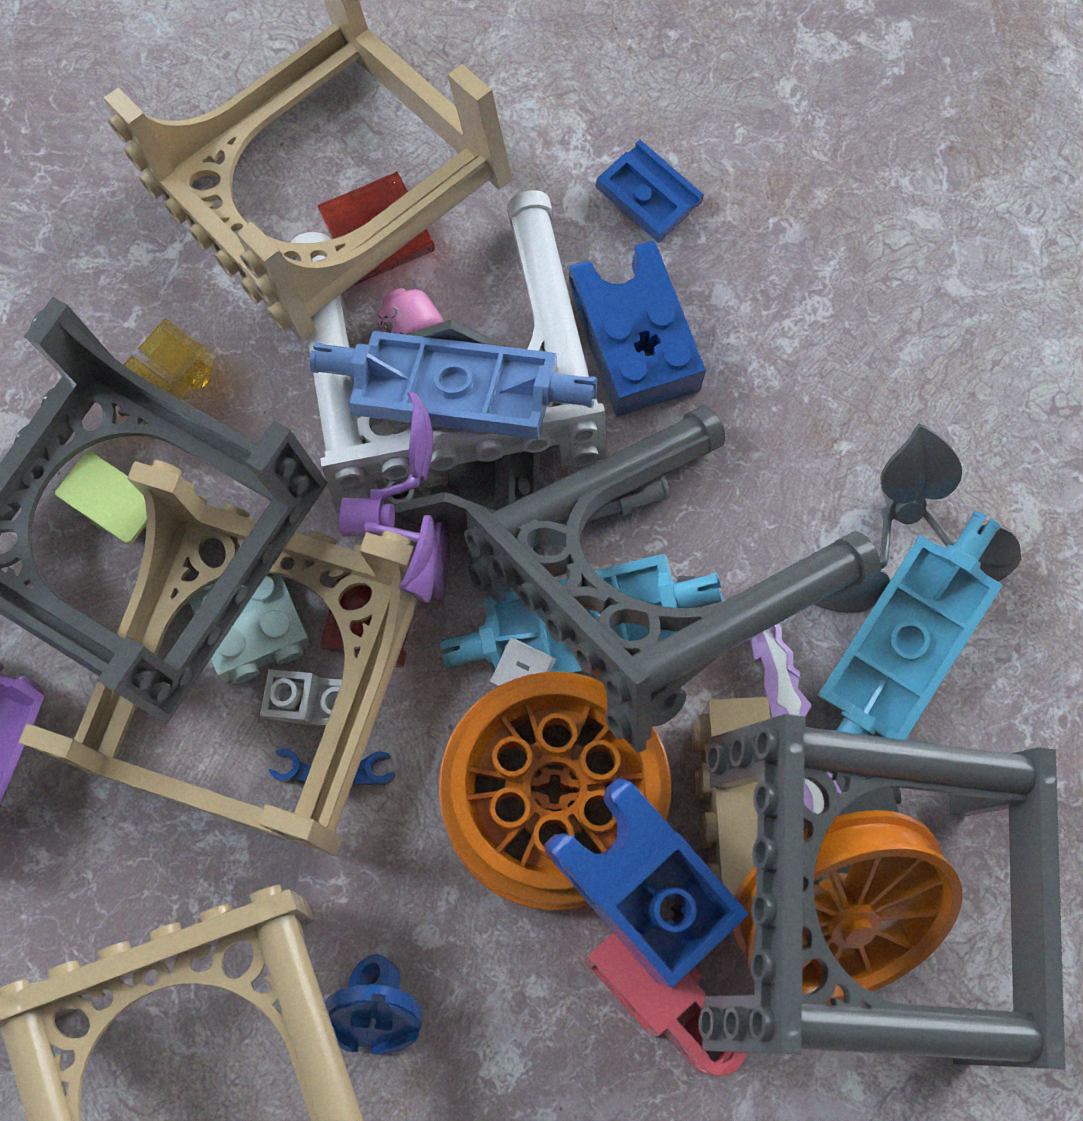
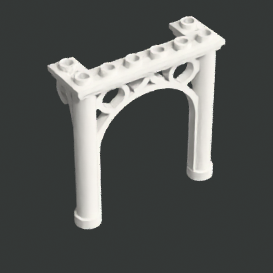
M530 190L521 192L510 199L507 204V213L513 229L534 318L533 336L527 349L557 353L556 373L589 377L551 225L553 210L547 194L541 191ZM308 232L298 235L291 243H316L328 241L331 238L323 233ZM318 255V256L314 257V258L312 259V261H313V262H316V261L322 260V259H324V258H326V257H325V256H322V255ZM290 257V259L301 262V259L299 257ZM339 295L311 317L316 330L307 337L310 354L314 350L313 345L315 342L349 347L341 296ZM319 372L313 373L326 449L324 451L325 457L320 458L337 512L340 511L341 501L344 497L370 498L371 489H379L376 480L385 478L398 480L410 474L409 441L412 423H410L405 431L399 434H391L389 436L375 434L372 428L380 419L363 416L358 418V416L351 415L349 400L354 387V381H352L351 376ZM593 399V408L551 402V405L546 408L538 439L447 427L433 430V452L429 470L444 471L455 467L457 464L477 460L484 462L495 461L503 455L523 451L541 452L554 445H559L562 467L571 465L578 467L589 466L597 460L606 457L603 403L598 404L597 399Z

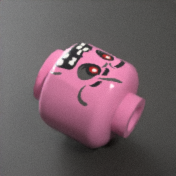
M399 288L390 292L383 299V307L377 315V323L381 332L408 334L443 322L442 316L429 296L419 289L406 291L404 288Z

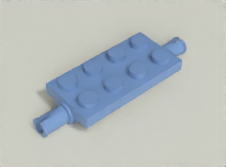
M373 331L368 345L357 344L356 348L315 342L313 345L314 350L310 354L311 372L351 376L352 381H354V387L349 400L351 415L412 423L413 404L407 392H413L425 404L432 426L538 439L546 408L551 405V402L593 408V399H596L597 377L556 373L557 353Z

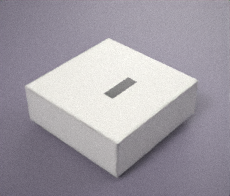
M510 638L490 682L500 686L515 678L529 674L551 672L556 658L515 638Z

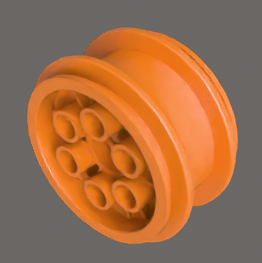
M542 672L515 678L501 684L479 699L465 713L455 727L445 748L440 766L439 801L444 824L452 846L463 865L483 886L505 900L520 906L552 911L575 909L589 905L547 856L545 847L539 841V833L544 827L552 824L562 827L567 835L573 837L583 830L600 853L609 850L617 838L618 824L613 814L612 820L603 826L591 824L584 815V808L593 801L604 803V785H610L617 778L630 781L667 822L671 804V773L661 739L655 728L651 726V738L646 740V749L637 753L624 738H616L605 720L607 692L604 684L599 680L575 673ZM530 722L536 740L530 746L515 731V728ZM553 725L563 726L570 733L571 740L563 747H551L543 739L544 731ZM586 725L596 730L599 734L592 742L582 748L577 744L583 726ZM508 748H516L525 754L527 761L521 769L508 771L500 766L498 762L499 755ZM596 751L604 752L612 759L613 769L603 775L595 774L586 765L585 759L587 756ZM556 764L564 766L563 770H548L547 766ZM538 772L539 778H533L534 775ZM572 772L574 773L577 779H571L570 776ZM478 776L505 781V788L499 791L476 794ZM550 781H558L560 790L568 791L569 795L560 796L559 804L549 803V796L540 794V790L548 789ZM506 798H515L524 805L525 813L518 821L512 823L505 822L496 814L498 803ZM525 828L532 837L522 861H519L506 853L504 849Z

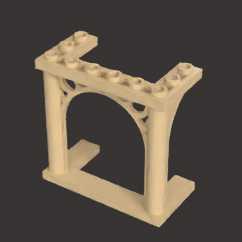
M324 0L332 26L232 99L201 116L179 121H167L150 117L144 114L119 87L104 97L113 115L108 119V122L117 136L124 143H128L129 146L124 148V152L132 164L140 172L143 171L144 174L139 179L148 193L154 199L162 196L165 199L163 204L173 219L180 225L186 221L191 226L188 230L198 245L205 251L211 247L216 252L214 257L224 272L230 277L237 274L242 279L240 281L242 288L251 300L256 304L263 301L269 307L266 309L267 313L278 328L283 332L290 328L301 341L305 340L316 330L311 319L314 314L478 188L490 181L496 188L501 189L513 179L492 89L461 64L447 74L455 102L454 105L368 29L359 0ZM355 60L459 153L371 221L351 233L328 241L291 243L268 237L252 221L247 223L241 217L235 207L232 195L234 170L239 157L249 142L268 124ZM221 156H225V161L220 165L217 164L218 159ZM203 176L220 178L219 184L211 189L197 190L191 187L196 179ZM221 200L223 202L222 205L215 209L211 202ZM242 228L236 234L234 233L236 229ZM318 255L326 257L316 262L312 261V259ZM292 256L299 257V258L301 259V262H300V261H296V260H292V259H290V258H288V257H292Z
M154 460L152 466L134 461L127 479L145 499L147 516L146 539L137 582L117 635L123 639L127 636L157 656L166 631L176 614L194 595L218 581L237 552L235 543L240 546L257 523V520L249 518L250 513L230 504H223L222 509L206 505L207 500L195 493V486L183 479L181 476L182 471L169 463ZM310 531L309 536L295 532L268 572L298 581L315 592L327 604L340 628L345 653L341 686L294 813L265 804L264 808H260L117 760V754L136 705L98 681L74 739L26 723L19 743L70 767L336 857L343 838L337 835L335 831L419 601L412 594L398 588L405 577L415 551L414 546H411V540L390 531H383L382 536L366 532L362 545L355 544L351 550L336 545V539L321 532ZM210 538L221 541L226 551L224 563L217 568L207 566L201 555L203 543ZM190 559L192 566L199 574L193 581H183L186 575L191 572L186 567ZM287 559L294 561V566L290 570H284L282 567ZM329 573L328 576L331 579L345 577L334 588L326 587L321 582L322 577ZM359 585H365L372 589L371 599L365 606L357 610L342 609L340 601L346 591ZM372 617L369 626L363 623L362 637L352 633L351 627L353 622H363ZM355 649H360L358 657L356 658Z
M280 885L270 886L250 895L252 903L232 910L230 903L200 913L202 922L182 929L180 922L157 928L149 933L151 941L131 948L129 941L104 948L98 952L100 960L81 967L79 960L53 967L47 971L49 979L29 984L28 980L25 979L0 987V1029L26 1120L82 1121L81 1089L84 1073L96 1043L110 1023L131 1004L155 991L184 984H203L224 988L237 993L257 1006L271 1020L283 1038L289 1052L311 1121H364L305 945L303 924L314 920L308 901L291 889L281 890ZM245 940L251 944L253 949L251 965L241 977L229 978L224 971L226 953L233 944ZM216 946L212 954L211 967L205 971L196 972L192 967L193 958L197 955L198 960L204 959L209 954L211 947ZM176 961L170 973L166 964ZM265 964H267L270 976L263 978L270 984L271 991L258 993L255 991L252 983L259 978ZM151 970H155L159 976L158 982L153 986H149L145 982V975ZM133 977L134 987L123 982V980ZM107 989L112 993L113 1001L107 1008L98 1010L90 1000L81 996L88 994L92 997L106 996L104 990ZM278 1000L282 1013L273 1006ZM80 1009L89 1019V1031L80 1038L65 1036L56 1027L55 1018ZM53 1045L62 1050L74 1051L75 1060L69 1068L62 1069L63 1054L55 1057ZM64 1082L69 1083L67 1094L64 1088Z

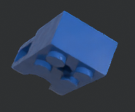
M654 241L634 246L635 254L632 261L634 278L624 284H611L602 280L594 269L592 262L583 261L569 265L568 283L616 417L701 391L706 373L702 358L660 251ZM644 352L650 353L652 356H645Z
M617 778L606 788L603 795L604 803L610 809L618 824L617 838L611 848L599 855L593 854L581 845L575 837L567 834H557L545 843V852L658 984L673 988L749 914L684 838L670 827L644 795L630 781ZM663 899H673L675 905L670 908L675 913L672 919L661 918L660 905Z

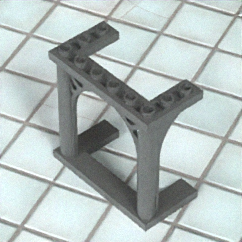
M52 297L45 308L35 315L31 327L24 337L47 359L62 377L56 386L45 394L41 407L29 424L18 432L14 445L0 463V536L6 532H13L18 536V542L15 547L4 554H0V614L98 675V682L167 725L328 482L290 429L273 421L260 442L256 443L143 379L124 366L108 352L67 304ZM97 403L103 411L101 425L94 431H87L83 428L82 420L92 405ZM116 406L121 408L118 411V413L121 416H129V418L120 425L115 424L117 418L115 409ZM73 432H75V436L72 439V441L69 444L65 445L68 439L73 434ZM144 436L168 442L271 501L164 661L127 636L123 639L58 598L44 582L34 560L31 538L32 524L38 502L48 483L74 456L97 443L109 439ZM21 507L19 516L16 520L11 521ZM21 560L23 564L22 570L19 575H16L9 566ZM4 567H8L6 572L2 571L1 569ZM29 583H32L33 588H30L27 585Z
M783 714L711 737L710 745L706 752V768L710 773L709 787L731 789L758 782L753 798L754 808L758 813L757 839L752 853L753 862L757 868L756 895L753 898L751 908L752 918L756 924L755 951L750 964L751 975L755 981L754 995L704 996V1007L699 1016V1031L703 1038V1050L801 1055V1049L946 1057L953 1058V1064L1065 1070L1056 749L1038 747L1009 754L805 727V716ZM827 773H832V779ZM860 777H865L866 780L861 781ZM844 778L845 787L842 793H837L833 781ZM804 779L813 782L822 793L824 808L819 814L811 811L804 804ZM894 787L949 793L950 815L971 816L1009 809L1013 1011L896 1003L869 992L853 980L840 966L825 941L816 914L814 870L819 848L826 831L837 815L850 802L872 790ZM805 822L807 824L808 830L807 838L803 842V830ZM802 929L806 933V947L803 950ZM816 959L823 968L821 982L813 992L803 994L802 966L807 961ZM836 985H839L843 991L844 1003L837 998H830L835 991ZM830 998L831 1006H826L825 1002ZM860 1003L864 1004L866 1008H860Z

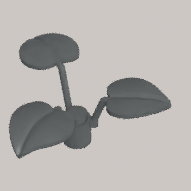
M917 424L908 440L891 456L882 470L880 484L887 507L881 510L883 527L879 573L859 585L851 583L813 605L833 611L852 613L867 610L876 604L890 582L888 574L881 569L887 566L889 560L893 519L903 524H913L924 517L946 547L955 544L931 513L926 499L937 500L947 497L957 488L962 478V466L957 454L939 434L925 425ZM985 525L980 526L978 534L981 533ZM1002 525L978 560L981 563L980 569L998 582L1012 573L1018 567L1019 562L1022 561L1020 544L1017 537L1010 529Z

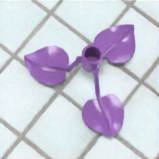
M407 392L413 404L409 441V466L411 471L409 478L403 483L385 489H371L370 498L344 497L339 511V528L343 537H365L366 532L382 536L383 531H390L405 536L411 540V543L417 544L409 568L398 588L412 594L420 602H429L432 592L437 600H443L445 595L446 574L450 562V541L445 522L438 521L434 530L432 516L424 515L420 533L394 528V505L385 504L384 498L417 488L420 481L427 480L433 452L431 419L420 397L416 393Z

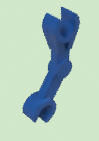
M289 749L277 750L278 756L293 760V768L286 774H280L275 770L269 769L271 775L282 783L293 782L295 779L306 782L311 765L302 763L298 756ZM378 751L361 760L352 786L387 785L392 782L396 777L394 772L387 773L384 776H376L372 773L373 765L378 761L391 759L390 754Z

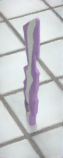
M777 624L750 639L754 663L760 662L764 672L763 689L765 696L769 699L771 718L783 714L806 717L812 705L797 688L801 672L793 667V651L782 641V626ZM827 773L832 779V773ZM804 779V804L808 809L819 814L824 808L822 793L813 782ZM834 780L833 782L836 786L837 793H842L838 784Z

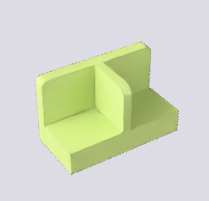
M90 450L85 452L55 490V495L60 500L90 519L97 529L102 532H109L127 545H131L147 525L144 496L127 479L128 476Z

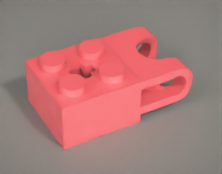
M614 933L585 959L584 962L642 1027L651 1036H660L663 1033L695 1069L704 1074L725 1076L732 1074L740 1068L744 1062L746 1052L723 1051L719 1059L712 1061L706 1051L703 1050V1038L699 1031V1016L704 1007V996L707 995L697 984L702 976L695 967L673 988L658 984Z

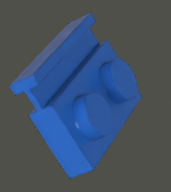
M641 139L635 143V147L631 151H626L596 178L595 187L658 243L677 227L695 206L698 207L702 203L704 196L703 193Z

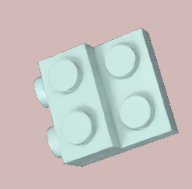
M271 573L266 575L212 656L211 660L217 675L223 683L230 680L233 684L248 681L259 674L258 668L275 661L278 665L292 662L304 654L303 649L311 646L281 575ZM215 583L202 589L189 600L194 614Z

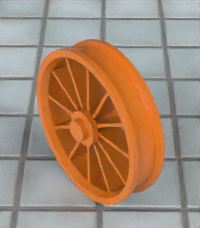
M882 810L848 813L837 816L826 831L819 848L814 870V881L817 879L820 881L817 886L814 885V901L819 925L828 947L840 966L860 986L869 992H874L915 969L945 940L953 928L961 909L963 894L961 881L953 866L942 855L940 845L931 830L922 822L906 814ZM808 828L803 830V842L807 838ZM852 864L848 874L837 872V869ZM755 866L745 877L735 895V899L749 915L732 930L737 945L746 955V963L750 974L751 958L755 951L756 924L753 921L751 912L752 901L756 895L757 868ZM802 929L803 950L806 947V933ZM844 947H850V949L842 951ZM811 959L802 966L803 994L813 992L821 982L823 968L816 959ZM836 985L835 991L830 998H837L843 1002V991L839 985ZM830 998L825 1002V1004H831Z

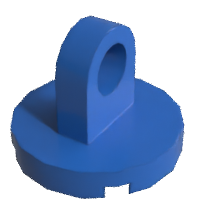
M373 954L362 959L354 968L348 987L328 996L325 1001L339 1047L345 1051L358 1053V1046L371 1047V1054L385 1055L405 1049L415 1043L419 1037L420 1028L422 1027V1006L413 996L400 990V971L395 964L383 955ZM380 974L377 982L374 985H370L372 980Z

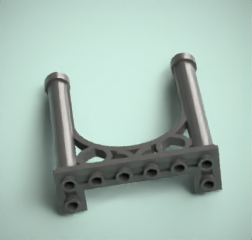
M705 405L686 413L682 421L492 513L485 507L480 510L474 505L466 508L468 530L464 532V537L471 554L472 564L469 565L468 571L473 584L478 590H485L498 604L506 601V593L511 591V588L518 594L523 607L529 613L535 612L543 620L552 638L559 643L563 641L574 653L580 667L586 673L592 672L604 684L607 692L606 723L616 738H624L637 753L646 749V740L651 738V726H660L667 723L681 710L687 696L681 687L715 661L717 657L851 583L859 585L879 573L881 566L878 552L870 539L861 532L853 531L741 593L709 606L671 608L653 605L632 598L604 581L590 566L581 549L580 537L586 522L597 509L607 502L701 455H706L722 447L725 443V431L718 415ZM540 542H552L565 548L557 555L544 556V550L538 544ZM567 572L568 581L562 586L554 577ZM587 610L600 613L598 621ZM622 623H632L647 627L649 633L643 639L628 641L619 637L612 628ZM661 630L678 631L661 640Z

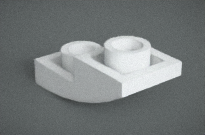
M268 669L260 716L273 720L326 728L342 680L319 678L313 673Z

